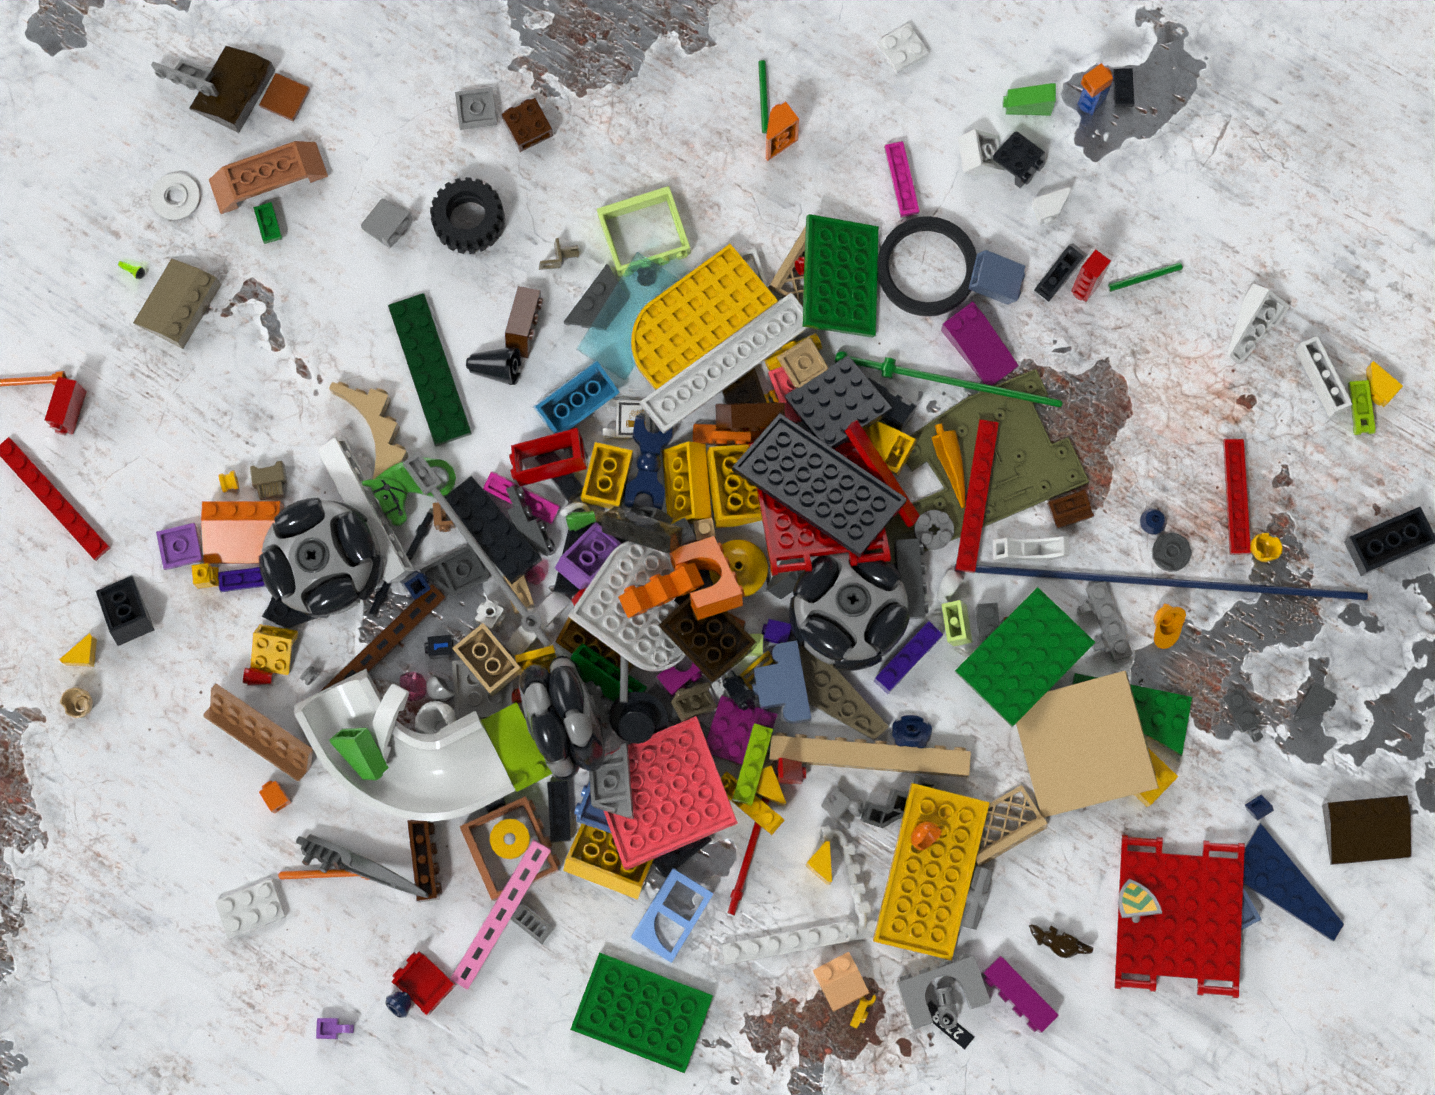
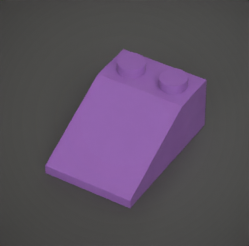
M595 522L560 557L555 569L578 589L582 590L588 587L610 553L622 543Z

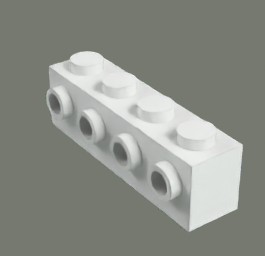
M1316 336L1300 343L1295 351L1329 418L1347 411L1352 405L1351 398L1346 393L1342 380L1337 375L1331 359H1329L1319 337Z

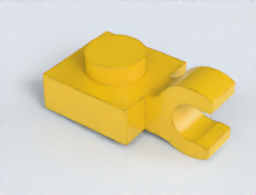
M873 995L871 1000H866L865 996L859 999V1004L850 1026L857 1029L860 1022H865L869 1013L865 1010L874 1004L876 1000L875 995Z

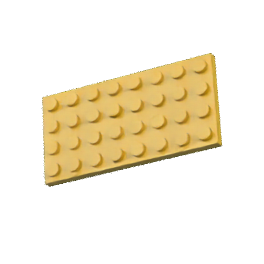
M914 783L910 784L873 937L874 942L952 961L990 802ZM922 822H933L942 831V834L925 850H917L911 843L913 829Z

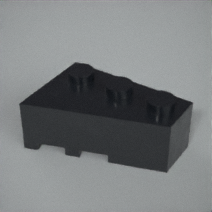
M868 377V380L892 407L893 412L881 420L887 426L902 432L914 417L917 405L913 403L910 406L901 401L903 398L897 394L895 397L888 392V388Z

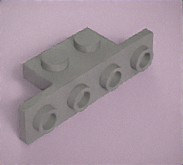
M183 59L179 61L175 69L156 62L151 64L155 71L154 73L161 79H169L177 85L183 84L187 88L199 90L207 96L217 97L219 95L215 86L209 82L214 75L210 69Z

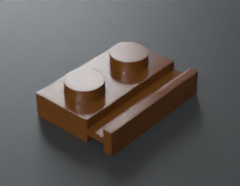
M1085 490L1047 503L1056 529L1094 517Z

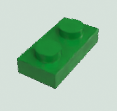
M272 202L253 207L263 243L267 244L283 239Z

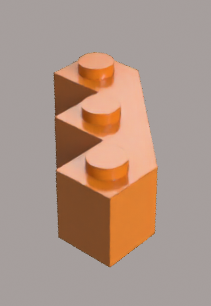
M685 562L675 567V571L668 575L661 576L656 574L650 577V582L643 586L635 587V585L625 588V593L618 596L627 617L631 618L646 613L651 608L664 605L673 601L678 596H684L703 586L704 582L695 563L688 565Z

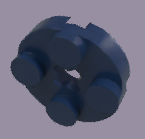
M915 715L902 716L901 720L898 721L896 719L892 725V736L895 739V744L901 747L925 748L931 739V724L928 722L927 725L923 722L924 719Z

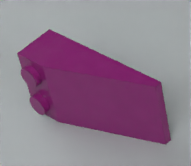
M973 301L942 324V333L984 384L995 385L1019 366L985 315Z

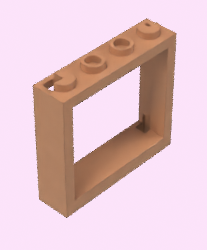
M526 796L459 826L492 901H496L503 890H497L471 830L524 806L539 842L548 848L553 847L549 837H544L542 833L544 825L540 817L536 819L533 811L536 810L532 799L528 801ZM550 851L547 860L551 867L537 873L532 883L559 871L558 866L561 864L556 854L552 855Z

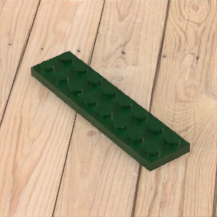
M422 293L389 304L388 308L435 447L472 435L425 294Z

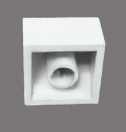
M975 129L958 137L964 173L978 176L1005 171L1002 166L993 160L994 153L1001 147L998 135Z

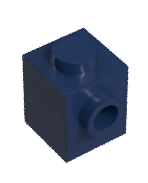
M414 571L400 581L410 598L414 600L431 589L428 585L430 581L427 576L418 571Z

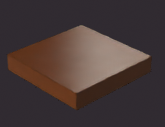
M275 73L259 106L294 122L310 88Z

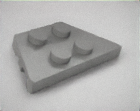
M624 743L620 745V749L605 756L603 764L598 770L589 771L591 805L600 810L634 819L628 745Z

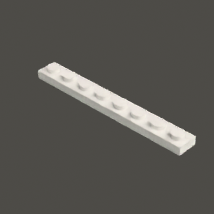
M879 915L867 917L866 928L857 934L856 939L852 940L846 939L844 924L854 923L857 926L859 919L723 944L722 950L725 965L874 937Z

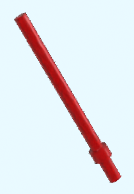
M761 799L765 804H769V799ZM754 822L735 889H732L730 895L732 899L727 912L730 915L735 916L739 900H742L744 894L742 890L761 830V826Z

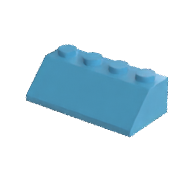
M594 361L535 404L533 408L553 434L570 430L620 392L599 362Z

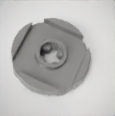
M938 510L927 511L919 516L915 524V537L927 549L938 550L944 548L954 534L953 522L945 512ZM932 525H936L940 530L937 531L936 535H933V532H929Z

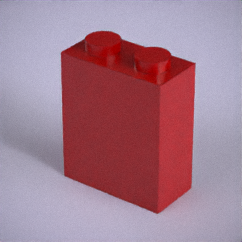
M59 376L44 421L50 425V428L55 430V433L66 436L67 433L74 434L87 391L77 381Z

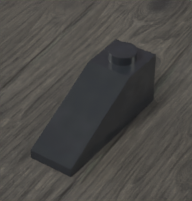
M1074 243L1069 244L1034 291L1050 302L1082 264L1088 254Z
M554 451L535 457L540 466L561 460ZM573 473L551 478V481L568 503L582 495L583 486Z

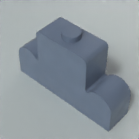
M797 640L777 644L772 651V659L776 664L754 669L756 683L752 684L753 693L758 695L761 709L784 706L783 718L790 724L811 721Z

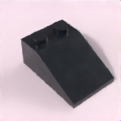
M129 576L96 591L109 632L117 646L155 630L133 576Z

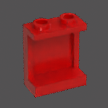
M419 951L417 954L413 952L406 960L408 964L403 969L400 967L392 975L394 979L391 982L402 992H406L412 1001L421 1008L423 1013L430 1015L453 990L456 984L422 952Z

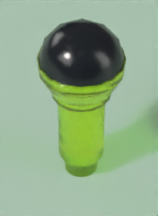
M119 261L118 266L131 273L135 279H142L145 276L143 267L132 266L126 262Z

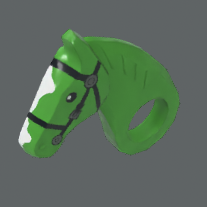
M424 458L430 467H438L445 472L447 482L444 488L439 491L443 496L447 495L455 485L456 476L453 467L444 460ZM403 462L388 468L375 479L362 481L363 486L371 488L377 503L389 522L394 526H401L408 519L405 510L408 492L424 495L404 468ZM431 492L426 495L435 498Z

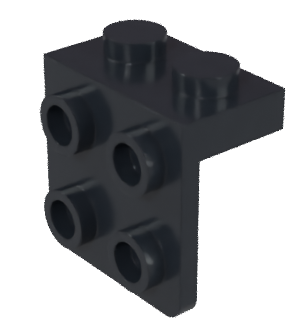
M1014 132L994 153L993 160L1015 176V185L1021 189L1024 184L1030 183L1036 171H1040L1044 167L1045 151L1019 132Z

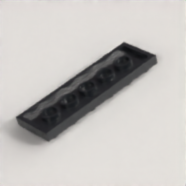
M472 476L444 497L486 555L511 584L542 561L540 555Z

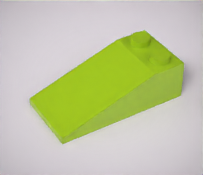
M517 702L481 720L516 792L552 774L528 731L526 719Z

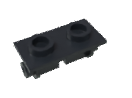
M732 670V677L723 679V687L730 696L737 693L732 699L739 709L745 711L749 708V705H752L755 709V695L751 689L747 690L744 687L746 684L740 675L736 676Z

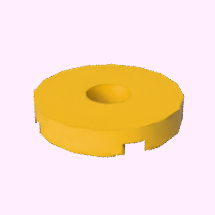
M516 819L502 820L493 827L490 833L491 848L498 856L504 859L518 858L529 847V831L522 822ZM509 833L514 834L516 838L515 842L511 845L506 844L504 841L505 836Z

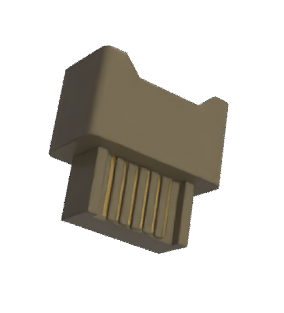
M277 461L274 466L259 469L255 466H250L252 486L258 489L260 500L285 496L283 484H287L285 464L282 461Z

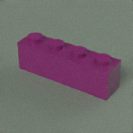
M999 956L982 973L985 976L983 978L984 982L991 988L994 986L999 991L997 995L1005 1003L1009 1001L1014 1006L1012 1010L1017 1016L1021 1018L1023 1015L1028 1021L1026 1025L1033 1032L1038 1031L1042 1033L1059 1016L1002 956Z

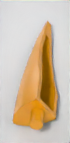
M942 423L935 425L937 435L931 437L936 455L944 467L961 508H965V479L957 434L955 430L944 432Z

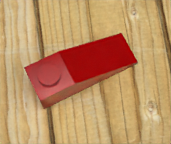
M778 758L779 785L802 784V779H806V767H802V762Z

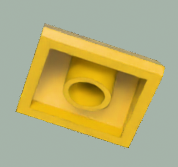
M826 841L806 863V867L826 885H831L830 841Z

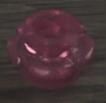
M535 566L527 572L526 579L533 585H539L541 581H544L545 573L540 566Z

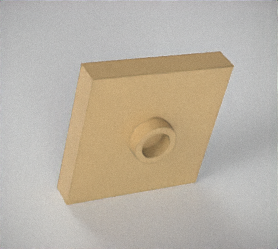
M810 337L777 356L778 361L795 388H800L829 368Z

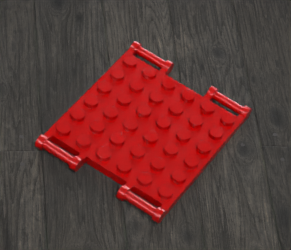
M852 442L843 443L834 449L873 475ZM756 487L772 576L784 572L812 571L810 557L848 552L850 566H856L857 563L884 560V562L891 561L885 528L867 549L882 548V552L864 554L859 558ZM798 558H803L804 562L777 565V561Z
M1122 834L1119 893L1123 885L1131 879L1143 885L1156 897L1162 914L1141 916L1140 921L1134 923L1132 917L1122 918L1118 905L1114 988L1149 989L1150 992H1156L1157 976L1197 979V995L1214 994L1239 998L1245 843L1235 845L1210 843V841L1203 840L1202 856L1162 853L1163 837H1156V839L1137 838ZM1128 845L1156 847L1155 853L1127 851ZM1209 851L1237 853V859L1209 857ZM1122 973L1150 975V981L1121 979ZM1204 980L1232 982V988L1205 986Z

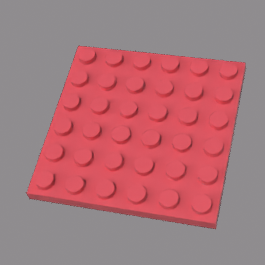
M697 716L653 734L644 743H631L628 745L634 819L604 811L625 870L738 824Z

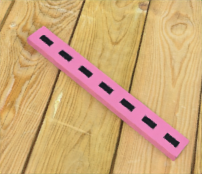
M534 839L532 840L450 980L469 989L549 855L550 848Z

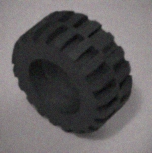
M466 177L464 181L457 178L453 184L448 182L445 184L444 190L440 188L437 191L438 197H434L432 200L433 207H430V214L434 231L443 245L447 244L448 249L452 251L457 249L458 253L464 254L465 251H469V254H475V250L480 249V252L486 250L485 246L489 245L491 247L495 244L494 239H499L501 236L500 230L504 229L505 214L501 199H499L498 193L492 190L491 185L488 183L484 185L480 179L472 181L471 177ZM463 203H476L484 208L485 217L474 228L459 229L453 226L450 221L453 210Z

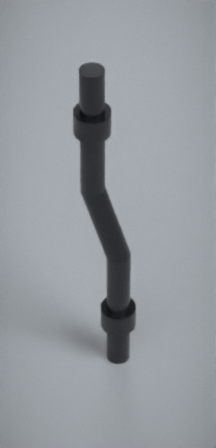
M427 512L422 524L415 531L417 534L406 553L409 561L414 557L423 537H426L429 532L428 527L434 517L430 512ZM384 581L380 590L376 592L373 598L374 602L368 612L370 615L376 616L381 604H384L387 598L386 594L392 583Z

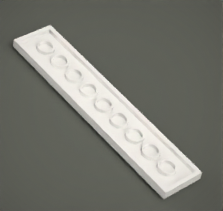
M792 293L788 294L640 401V405L664 434L773 355L785 344L807 330L808 327H802V305Z

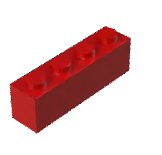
M1096 249L1081 267L1071 290L1075 298L1085 302L1088 301L1100 286L1111 263L1110 259Z

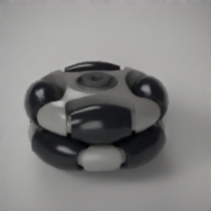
M317 497L297 501L281 510L274 517L275 523L269 528L263 542V554L259 556V569L266 588L277 601L282 600L284 604L306 616L328 618L330 615L339 614L355 607L360 603L361 599L366 601L381 577L383 556L379 555L378 539L370 524L367 523V517L348 504L338 501H321Z
M866 550V551L864 552V554H872V553H875V552H872V551H869V550ZM848 552L816 557L811 561L812 571L805 572V570H802L793 589L794 596L790 599L789 619L799 645H804L817 659L829 665L833 664L834 669L855 671L878 664L882 661V656L888 654L900 641L909 623L908 598L903 582L899 580L901 574L893 564L884 562V560L857 563L856 566H850Z
M562 655L552 660L549 672L544 666L538 664L526 667L519 679L520 689L524 694L526 705V721L531 737L543 755L553 776L560 780H570L575 777L580 767L587 771L598 770L605 758L603 731L599 721L601 716L594 696H591L583 681V673L579 665L571 658Z

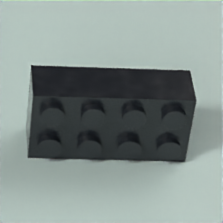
M1420 506L1348 537L1344 543L1360 576H1364L1435 544V534Z

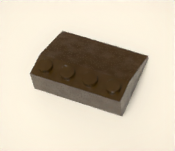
M225 46L212 68L214 75L209 81L215 86L219 95L217 97L207 96L199 91L189 109L239 133L275 69L271 61L257 54Z
M701 586V587H699L696 591L702 590V589H705V588H704L703 586ZM690 597L658 625L712 683L741 662L757 647V642L727 611L698 620L691 607Z
M1408 795L1328 802L1322 805L1330 865L1411 857V814Z

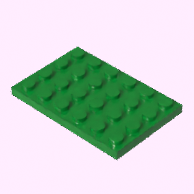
M812 214L806 216L802 327L871 338L876 336L879 226Z
M1037 587L954 672L1013 727L1096 642Z
M599 952L570 1030L685 1074L713 995Z

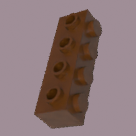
M407 820L414 882L416 886L429 894L428 898L416 895V899L418 902L440 900L439 895L442 894V885L437 880V875L440 874V867L438 862L435 863V854H438L437 844L436 842L433 843L432 835L435 834L434 822Z

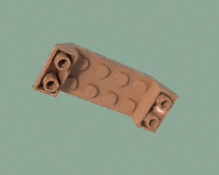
M294 141L225 165L209 179V183L220 214H224L238 209L237 202L308 178L310 183L328 177L316 142Z

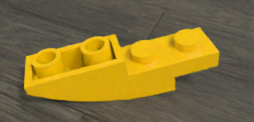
M727 771L722 775L721 780L729 800L768 833L773 835L785 820L756 795L752 806L733 801L738 780Z

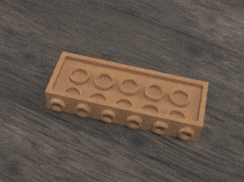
M215 683L211 688L210 707L205 711L203 717L296 781H300L311 768L313 749Z

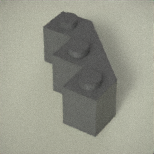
M918 775L915 776L913 782L914 784L937 789L939 784L936 781ZM891 788L885 807L866 801L860 820L864 823L884 828L894 821L902 819L908 793Z

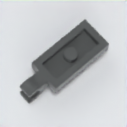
M1241 688L1223 697L1222 700L1241 733L1248 731L1254 743L1263 738L1262 733L1256 727V725L1260 724V721Z

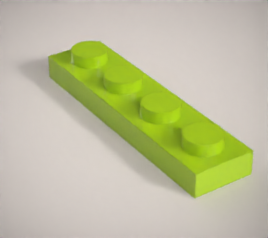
M753 724L733 795V801L752 806L773 729Z

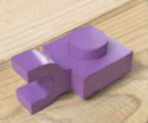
M317 1018L316 1039H338V1033H354V1025H339V1018Z

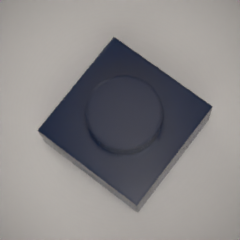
M1262 795L1245 804L1246 810L1257 821L1274 811L1272 804Z

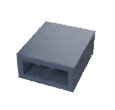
M988 250L982 251L976 256L969 290L1007 305L1014 303L1021 294L1020 287L1025 277V265Z

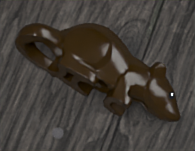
M1029 925L1037 945L1044 944L1061 958H1071L1077 954H1091L1094 951L1093 947L1078 941L1077 938L1065 932L1063 935L1058 934V929L1053 926L1049 927L1050 931H1044L1037 925Z

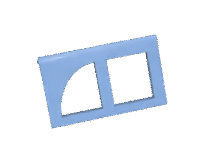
M672 868L631 938L672 963L714 893L682 874L676 868ZM676 881L704 897L690 921L663 905ZM658 912L685 928L671 952L662 945L656 934L655 919Z

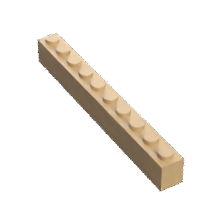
M777 732L775 736L771 735L769 761L778 762V758H786L800 761L802 764L968 777L971 751H966L964 747H954V750H947L946 746L935 745L934 748L901 747L895 743L894 745H886V741H875L873 744L867 743V740L855 739V742H848L847 738L835 737V740H827L826 736H815V739L807 738V735L795 734V737H787V733Z

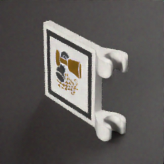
M611 399L603 405L604 409H616V430L603 429V439H633L636 415L644 416L645 428L648 432L655 433V422L640 405V401Z

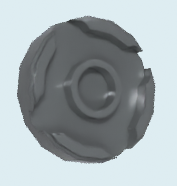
M1168 533L1160 536L1152 547V559L1155 564L1168 572H1176L1183 569L1190 561L1192 555L1187 539L1177 533Z

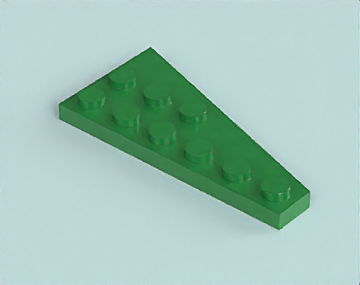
M1074 673L1072 685L1098 677ZM1130 684L1144 735L1182 756L1192 697Z

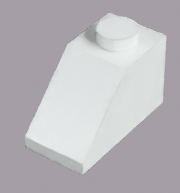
M1070 187L1033 199L1031 205L1039 225H1050L1056 222L1069 196Z

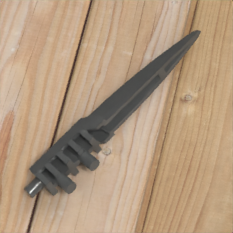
M309 834L307 838L298 836L296 839V844L301 845L300 849L302 854L305 855L302 863L309 866L312 859L317 858L322 863L319 870L323 873H326L332 865L338 870L344 865L345 871L352 874H357L410 894L425 898L429 897L427 892L404 877L349 849Z

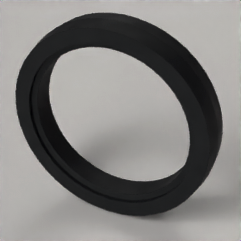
M931 216L913 218L894 228L883 242L877 260L879 282L889 300L905 312L918 316L942 315L958 307L971 293L969 284L977 253L968 235L954 223ZM921 231L937 232L953 240L962 251L966 263V275L962 285L951 296L940 301L922 302L906 296L894 284L889 271V258L894 247L910 234Z

